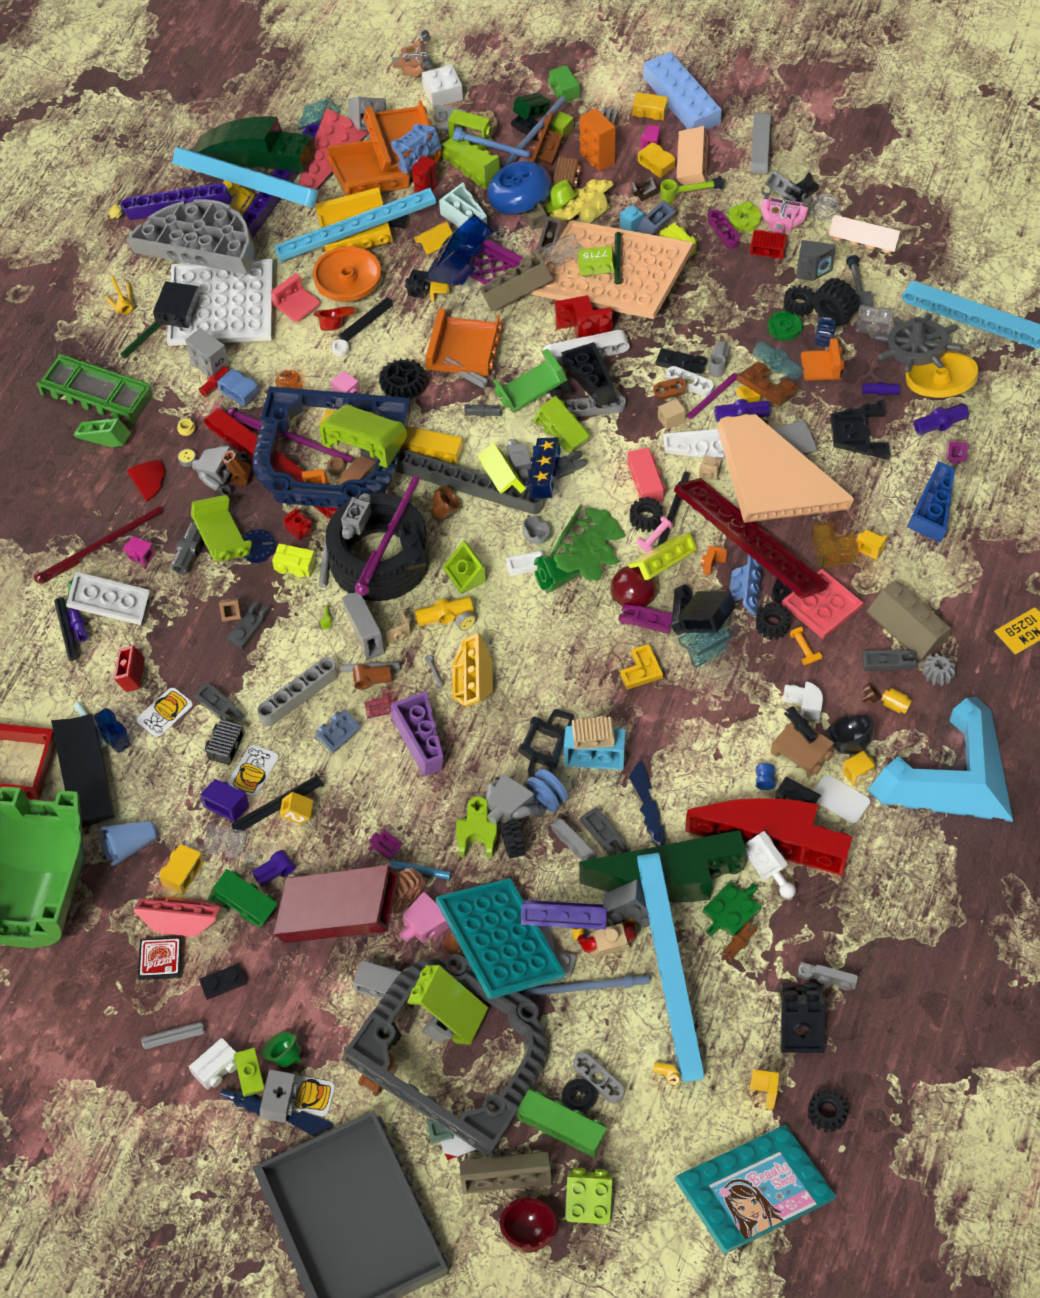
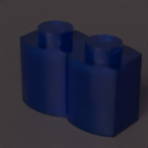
M104 708L94 715L101 735L108 739L114 751L120 753L131 746L126 728L117 721L115 714L110 709Z

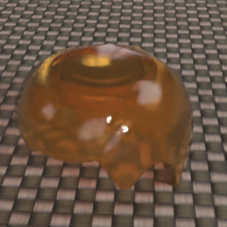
M284 370L278 373L275 378L276 387L302 389L303 387L299 373L294 370Z

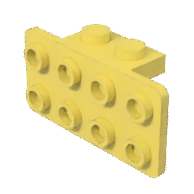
M595 179L588 181L585 187L577 190L579 194L576 197L572 198L560 209L552 212L549 216L570 220L579 214L582 222H593L610 208L604 192L613 186V182Z

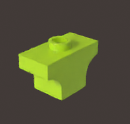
M255 1048L234 1053L243 1096L246 1097L264 1092V1080Z

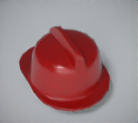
M338 307L318 310L313 315L318 317L322 331H334L343 325L345 316L354 313L355 309L353 307Z

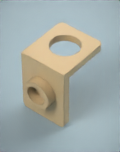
M399 609L402 625L385 631L387 644L400 641L404 637L411 635L409 623L402 609Z

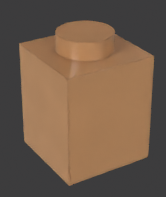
M240 597L225 599L219 602L222 622L242 618Z

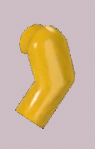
M654 1062L653 1073L664 1074L671 1085H678L681 1082V1074L674 1065Z

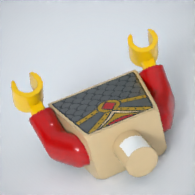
M633 918L622 921V924L607 927L606 930L599 929L593 931L588 937L585 935L584 928H572L573 940H577L585 952L591 953L592 958L629 949V942L636 939L637 933Z

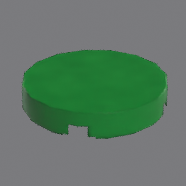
M779 311L771 316L767 328L770 335L775 339L790 341L801 334L803 324L797 314L794 313L793 315L789 311Z

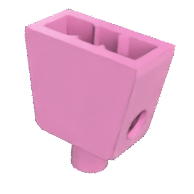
M423 892L404 913L403 922L406 928L399 934L405 942L410 941L416 936L422 943H425L447 930L449 926L437 904Z

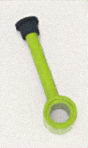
M718 176V178L712 179V181L677 186L674 180L666 179L661 183L660 200L672 203L676 200L678 193L712 187L713 189L719 188L721 190L723 189L722 177Z

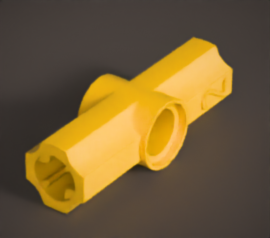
M469 596L452 601L440 599L432 606L414 610L418 626L438 621L441 624H447L464 612L474 613Z

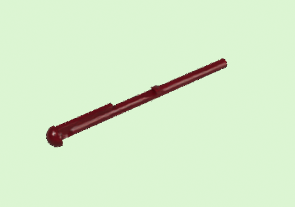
M157 507L41 573L36 571L33 576L34 581L38 584H44L81 563L79 559L94 552L103 544H110L118 537L163 513L162 509Z

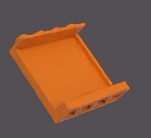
M419 100L416 107L374 112L372 107H368L364 114V120L382 172L399 170L398 162L400 159L399 155L392 149L391 142L393 140H398L413 129L415 124L432 126L431 120H428L427 109L423 106L422 100ZM432 134L429 135L427 141L430 142V138L433 136ZM441 149L428 158L438 164L439 158L442 155ZM412 150L407 151L403 156L408 157Z
M372 140L328 146L327 160L345 196L378 187L380 193L409 187V173L405 174L400 169L382 172Z
M439 308L425 357L426 370L453 373L461 371L467 373L475 372L481 376H488L490 369L493 370V357H496V345H499L500 342L499 332L502 333L503 329L500 315L497 314L496 322L446 317L445 309ZM449 357L465 367L458 366L448 361L446 358Z

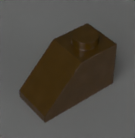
M546 216L537 249L550 253L567 226L568 221L553 216Z

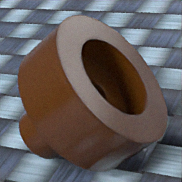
M868 683L863 687L864 694L860 696L863 702L870 700L875 703L881 699L879 691L872 683Z

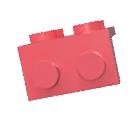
M297 273L287 278L286 281L271 291L273 306L294 322L300 321L320 305L318 299L302 288L301 276Z

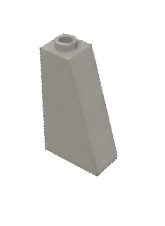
M355 592L342 597L343 608L366 660L383 655L384 649L381 632L362 595Z

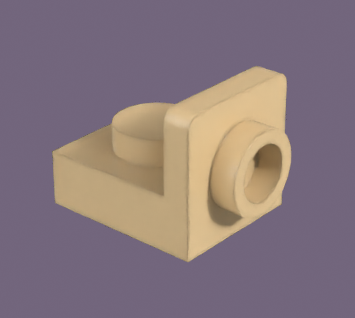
M704 456L699 467V477L717 480L722 459Z

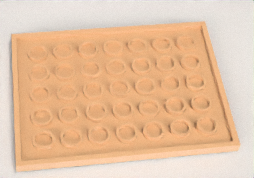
M570 220L545 260L553 280L547 285L535 289L530 294L556 300L588 295L592 307L601 309L610 307L611 311L654 319L694 249V244L688 241ZM620 232L622 234L621 283L619 285L614 283V273L581 276L578 266V249L612 246L614 252L615 233Z

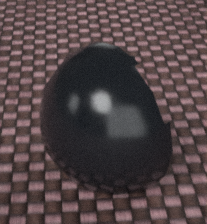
M867 714L865 716L856 715L851 717L847 715L832 723L825 733L828 739L834 742V748L839 753L853 755L862 752L871 744L875 736V723L872 717Z

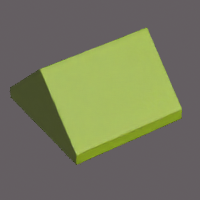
M463 541L442 567L462 594L486 582L484 565L469 544Z

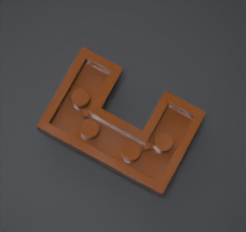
M758 361L739 373L736 381L777 406L792 398L800 389L798 385L788 379H784L777 385L766 379L770 376L771 369Z

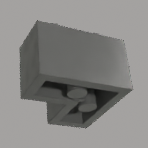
M634 880L604 894L603 908H607L606 917L614 924L633 918L644 928L650 926L643 887L638 880Z

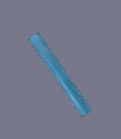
M394 860L390 864L392 869L403 871L406 868L412 867L422 875L450 880L451 872Z

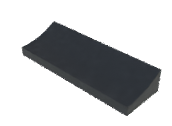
M88 714L70 719L51 720L65 791L78 792L80 797L82 828L115 818L94 715Z

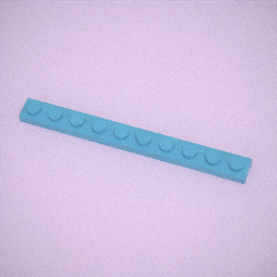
M428 188L275 245L274 249L281 262L436 204V199L431 189Z

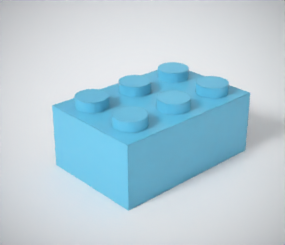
M566 726L564 766L623 770L625 729L613 727L614 746L574 750L572 726Z

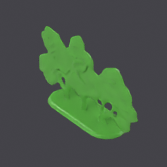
M580 504L561 533L551 555H554L553 557L557 563L556 566L566 572L580 570L581 575L586 580L599 581L603 573L599 563L608 565L620 563L617 557L613 555L612 547L606 544V540H619L625 537V534L620 528L618 521L611 517L610 512L606 509L596 510L594 508H587L585 514L588 518L579 520L578 516L583 507ZM594 522L595 526H588L585 523ZM577 523L582 525L584 532L581 535H577L570 530ZM568 534L574 538L573 545L563 543ZM560 546L564 547V553L555 554Z

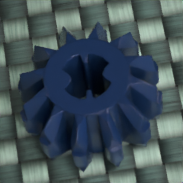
M821 317L819 319L815 336L816 345L829 347L830 339H834L835 319L831 317Z

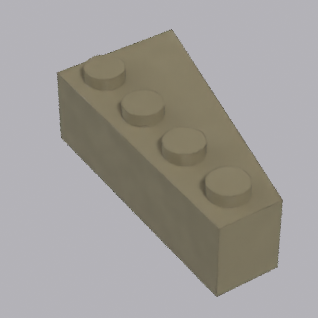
M537 250L532 252V257L529 259L523 258L520 260V265L516 268L510 267L505 271L504 276H497L480 288L492 312L501 309L510 302H515L519 297L530 294L535 289L545 286L553 280Z

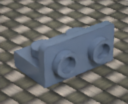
M347 710L342 713L336 712L330 718L332 722L328 726L323 724L316 730L318 734L314 739L316 741L319 739L331 754L361 728Z

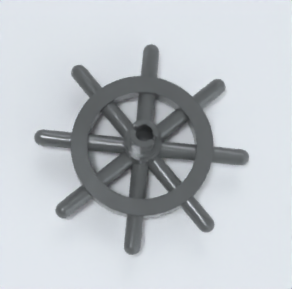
M927 313L924 319L922 317H914V319L902 322L898 317H895L893 322L896 326L890 331L889 335L875 334L873 336L876 341L888 342V351L879 354L878 360L882 361L893 357L905 364V372H910L913 365L919 366L934 363L938 368H943L944 363L940 358L945 355L947 350H963V345L948 343V334L957 331L958 325L953 324L944 328L940 324L931 321L932 315L930 313Z

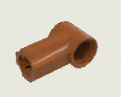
M233 450L228 451L222 456L221 460L233 474L231 480L237 485L244 486L248 482L252 467L250 464L242 462Z
M359 664L353 667V681L356 689L364 690L372 684L392 682L390 665L369 667L365 664Z

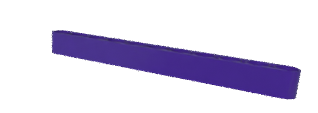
M311 123L302 134L312 135L314 140L320 125L318 123ZM276 169L271 176L294 182L300 172ZM261 191L258 193L242 216L252 238L255 237L282 198Z

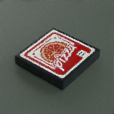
M182 937L140 939L138 979L181 978Z

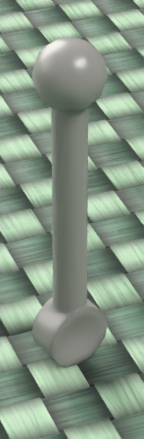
M427 655L425 661L429 663L437 681L436 686L441 688L444 683L440 680L433 665V657Z

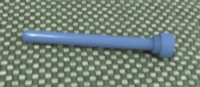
M455 128L453 136L455 141L467 140L528 158L530 156L529 151L470 135L462 131V128Z

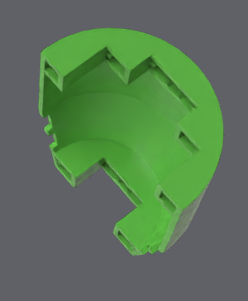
M0 788V944L14 947L38 948L52 945L61 938L84 863L80 797L78 792L58 790L55 802L29 800L21 788Z

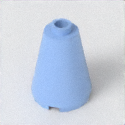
M150 821L99 828V833H103V838H100L103 852L107 860L112 859L113 862L110 863L112 866L119 864L156 840V835H158L156 825L154 823L151 824Z

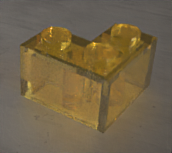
M831 522L813 525L811 541L819 568L856 563L858 546L854 535L835 537Z

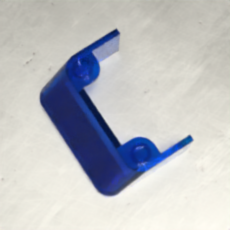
M475 214L470 216L443 242L425 277L431 282L454 286L463 285L468 276L476 269L469 263L473 255L477 256L481 252L483 242L494 233V230Z

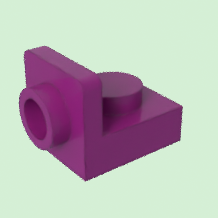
M383 829L379 833L375 832L369 839L371 844L368 850L372 851L375 849L391 861L403 843Z

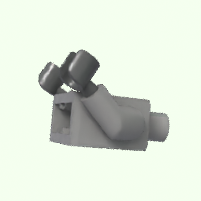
M224 445L206 449L199 460H193L192 468L199 474V479L211 489L218 490L221 496L226 495L224 492L231 494L229 486H220L225 483L230 474V470L222 462L221 458L228 451L233 450L242 462L247 463V460H249L247 452L239 454L237 450Z
M502 774L500 779L496 776L495 780L487 785L486 799L488 801V808L491 810L487 818L493 824H497L501 818L511 821L530 815L542 817L547 809L546 807L541 808L539 801L534 804V793L505 774Z

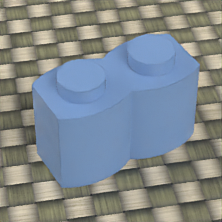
M230 369L217 381L218 390L242 406H246L259 394L257 382L254 379L244 377L242 372Z

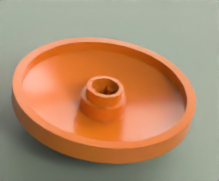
M354 246L338 247L323 254L315 263L313 268L314 284L323 296L331 300L340 302L356 301L371 294L379 285L381 280L380 263L366 249Z

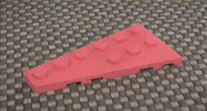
M326 108L314 139L317 150L305 172H302L298 184L317 190L333 172L327 160L328 146L359 142L369 132L357 130L351 119Z

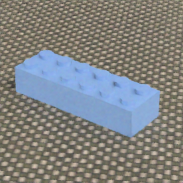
M672 52L643 63V78L659 96L668 97V107L687 129L704 126L705 130L721 124V108Z

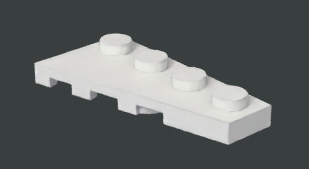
M717 429L663 434L664 452L667 454L699 458L708 456L726 461Z

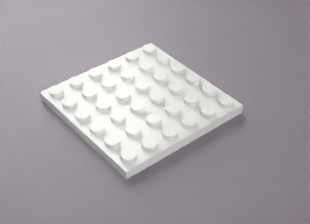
M273 259L253 260L248 274L190 263L171 264L170 282L198 286L201 298L189 328L168 325V346L186 345L185 339L199 328H202L221 343L272 340L271 291L273 290Z

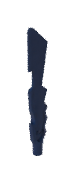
M639 761L629 775V779L643 803L640 812L645 816L644 824L647 825V833L651 835V842L656 846L665 845L664 829L659 824L656 802L650 798L648 789H651L643 762Z
M222 1088L220 1092L221 1097L231 1100L236 1107H244L248 1113H256L257 1116H260L262 1099L255 1098V1095L244 1097L241 1091H230ZM302 1111L300 1115L293 1112L291 1116L287 1115L286 1121L311 1136L333 1127L332 1122Z

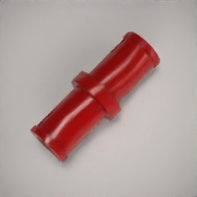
M222 366L217 373L211 375L208 378L209 380L198 389L204 397H207L215 388H218L217 381L229 369Z

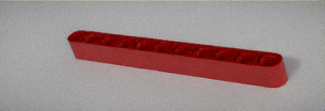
M216 408L204 418V423L211 431L239 452H247L249 459L252 461L258 436L220 408ZM276 450L272 465L274 471L290 475L295 482H303L302 472L305 471ZM313 506L329 519L339 509Z

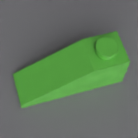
M119 418L81 422L73 436L108 447H118L126 444L131 432Z

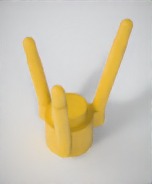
M111 275L119 298L116 304L108 296H105V299L115 308L117 313L128 314L134 308L130 283L126 282L128 298L122 295L114 276Z

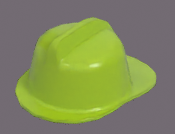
M566 179L556 183L550 192L551 201L547 203L544 211L550 213L560 209L568 201L579 194L578 191L573 190Z

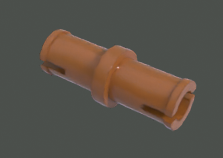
M746 922L744 927L737 935H733L732 941L721 952L724 958L731 952L726 959L727 961L732 962L739 951L745 949L748 940L757 932L755 926L749 932L747 931L752 925L751 923Z

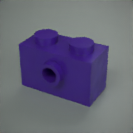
M214 779L200 794L204 808L233 822H236L250 806L247 794L242 789H236L227 782H221L217 779Z

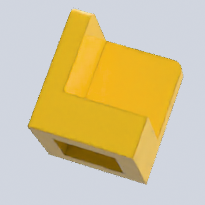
M432 275L430 298L431 301H435L436 293L446 294L450 292L449 276Z

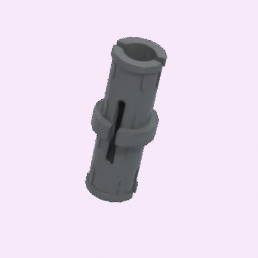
M481 403V405L465 404L464 408L465 416H500L501 413L500 405H485V403Z

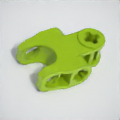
M482 797L471 798L467 805V819H457L456 821L459 857H465L467 846L474 841L482 842L486 846V856L493 857L494 848L497 843L498 823L493 824L488 820L487 802Z

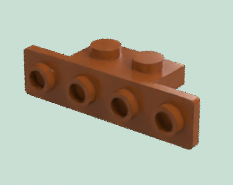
M550 111L549 116L545 115L543 121L544 129L539 130L537 136L539 141L534 143L532 148L534 154L528 158V161L535 162L537 160L547 165H552L563 137L559 133L548 130L554 111Z

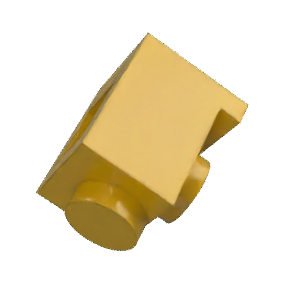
M865 529L864 532L859 533L856 539L858 543L857 551L877 560L886 546L887 535L881 537L877 533Z

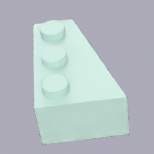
M463 182L439 200L440 214L469 234L470 231L482 235L487 231V216L479 204L474 201L472 194L466 190Z

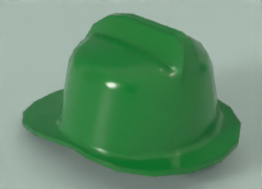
M281 1032L273 1036L265 1044L262 1050V1057L277 1063L281 1067H288L294 1062H301L299 1056L302 1047L297 1041L296 1035Z

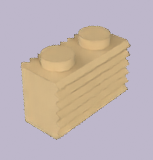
M598 716L596 719L582 717L572 720L574 750L614 746L612 717Z

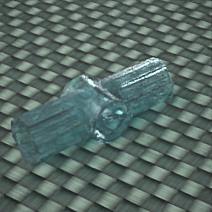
M759 341L753 349V354L769 364L773 372H781L790 379L797 381L804 371L803 367L786 357L787 354L784 350H775L763 341Z

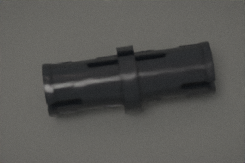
M794 706L788 708L784 715L792 722L794 729L797 732L799 731L809 744L813 743L819 735L810 727L809 721L803 718Z

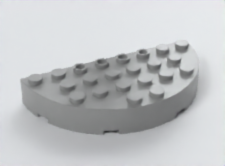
M195 199L190 203L182 201L167 206L150 215L148 221L143 225L139 224L127 238L133 252L137 254L248 274L255 255L252 235L241 214L237 210H233L228 204L208 199Z

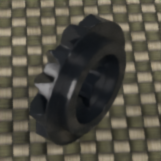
M574 1079L568 1082L562 1091V1101L572 1111L578 1110L586 1113L587 1110L593 1108L597 1098L594 1086L584 1079ZM576 1089L581 1095H585L583 1096L582 1103L578 1099H574L576 1097Z

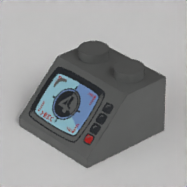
M802 240L796 279L814 281L833 271L836 245Z

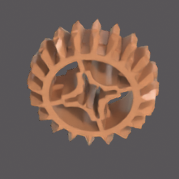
M412 867L398 873L399 878L391 917L400 914L401 911L410 906L425 886L423 875Z

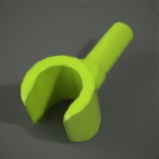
M327 605L324 606V618L319 619L322 630L332 627L329 617V606Z

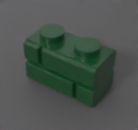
M538 92L520 96L514 101L513 112L525 120L542 116L547 113L550 100Z

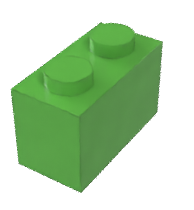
M567 65L549 71L548 84L550 88H553L557 98L563 96L567 102L580 97V85Z

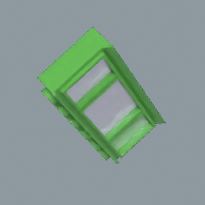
M58 354V358L43 379L37 382L40 394L43 396L50 390L54 399H58L63 394L66 396L69 404H73L76 399L80 400L82 407L86 410L92 404L96 406L97 412L101 415H104L106 410L112 412L114 419H120L122 415L127 416L130 426L134 425L153 396L150 385L144 381L141 382L129 376H123L114 371H108L99 366H93L84 361Z

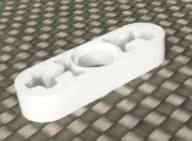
M675 366L669 367L666 370V381L675 378L693 380L694 383L692 384L686 383L687 391L703 397H707L713 392L714 384L707 378Z

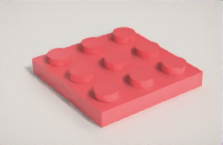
M821 569L817 574L829 583L827 590L803 599L792 592L782 600V605L819 637L824 639L863 607V602L826 571Z

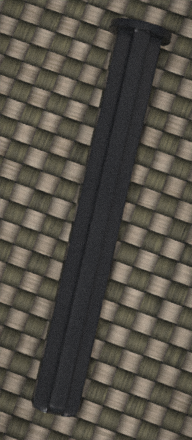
M315 773L314 777L231 824L232 829L238 834L280 810L282 799L292 792L304 796L318 787H324L321 779Z

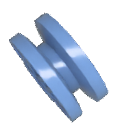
M539 769L535 773V777H531L526 781L527 789L534 793V800L536 802L539 801L541 803L540 806L546 807V810L554 813L559 808V804H564L568 800V793L563 784L545 769Z

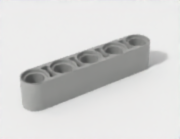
M754 113L750 174L767 175L771 113Z
M331 657L322 658L258 706L261 724L264 726L274 725L334 681L338 675L335 660Z

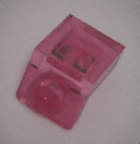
M381 689L382 699H372L364 702L367 719L390 714L389 707L392 704L391 695H387L385 689Z

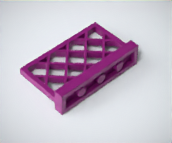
M470 231L467 235V241L448 264L450 267L485 285L495 278L494 272L504 270L505 273L506 269L510 267L516 268L520 265L519 261L523 257ZM469 246L475 248V252L466 253L465 251ZM487 254L489 256V259L479 261L478 255ZM477 256L476 262H467V258ZM465 258L466 264H456L458 260ZM492 262H502L503 266L493 268ZM490 263V269L481 270L480 265ZM479 266V271L471 272L469 267ZM492 273L493 278L491 279H484L482 276L484 274Z

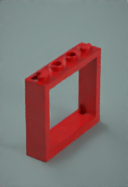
M0 723V740L45 744L32 787L0 783V788H21L29 800H40L56 746L53 729Z

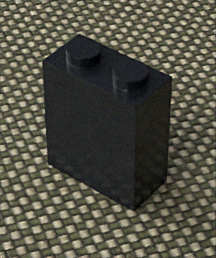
M165 281L153 310L155 323L189 328L201 298L198 286Z
M697 591L678 617L683 632L718 633L736 607L731 591Z

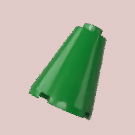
M554 555L539 556L534 561V566L537 565V571H534L537 583L542 590H547L546 593L553 592L581 575L580 570L572 572L561 570L556 566L557 563L553 557Z

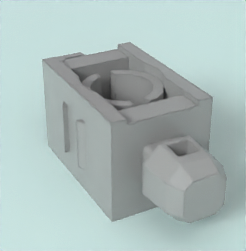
M516 439L508 440L506 457L521 481L528 482L530 480L532 462L525 444H519Z
M363 493L359 499L352 497L341 518L342 536L344 538L350 539L354 533L361 535L371 515V499L369 494Z

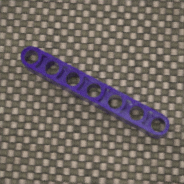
M218 183L128 197L121 202L120 207L128 219L135 220L148 218L155 212L182 201L190 203L195 199H208L229 204L232 201V196L225 184Z

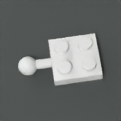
M763 831L744 844L746 856L763 881L773 876L780 886L779 892L781 896L787 899L792 898L796 893V888L794 884L787 882L780 873V870L788 866L784 856L774 846L772 839Z

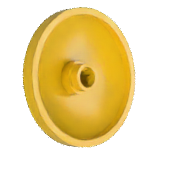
M947 351L940 358L944 363L943 368H938L934 363L919 366L913 365L911 371L906 372V383L912 391L923 396L935 398L961 394L973 387L978 380V366L976 362L969 356L957 352Z

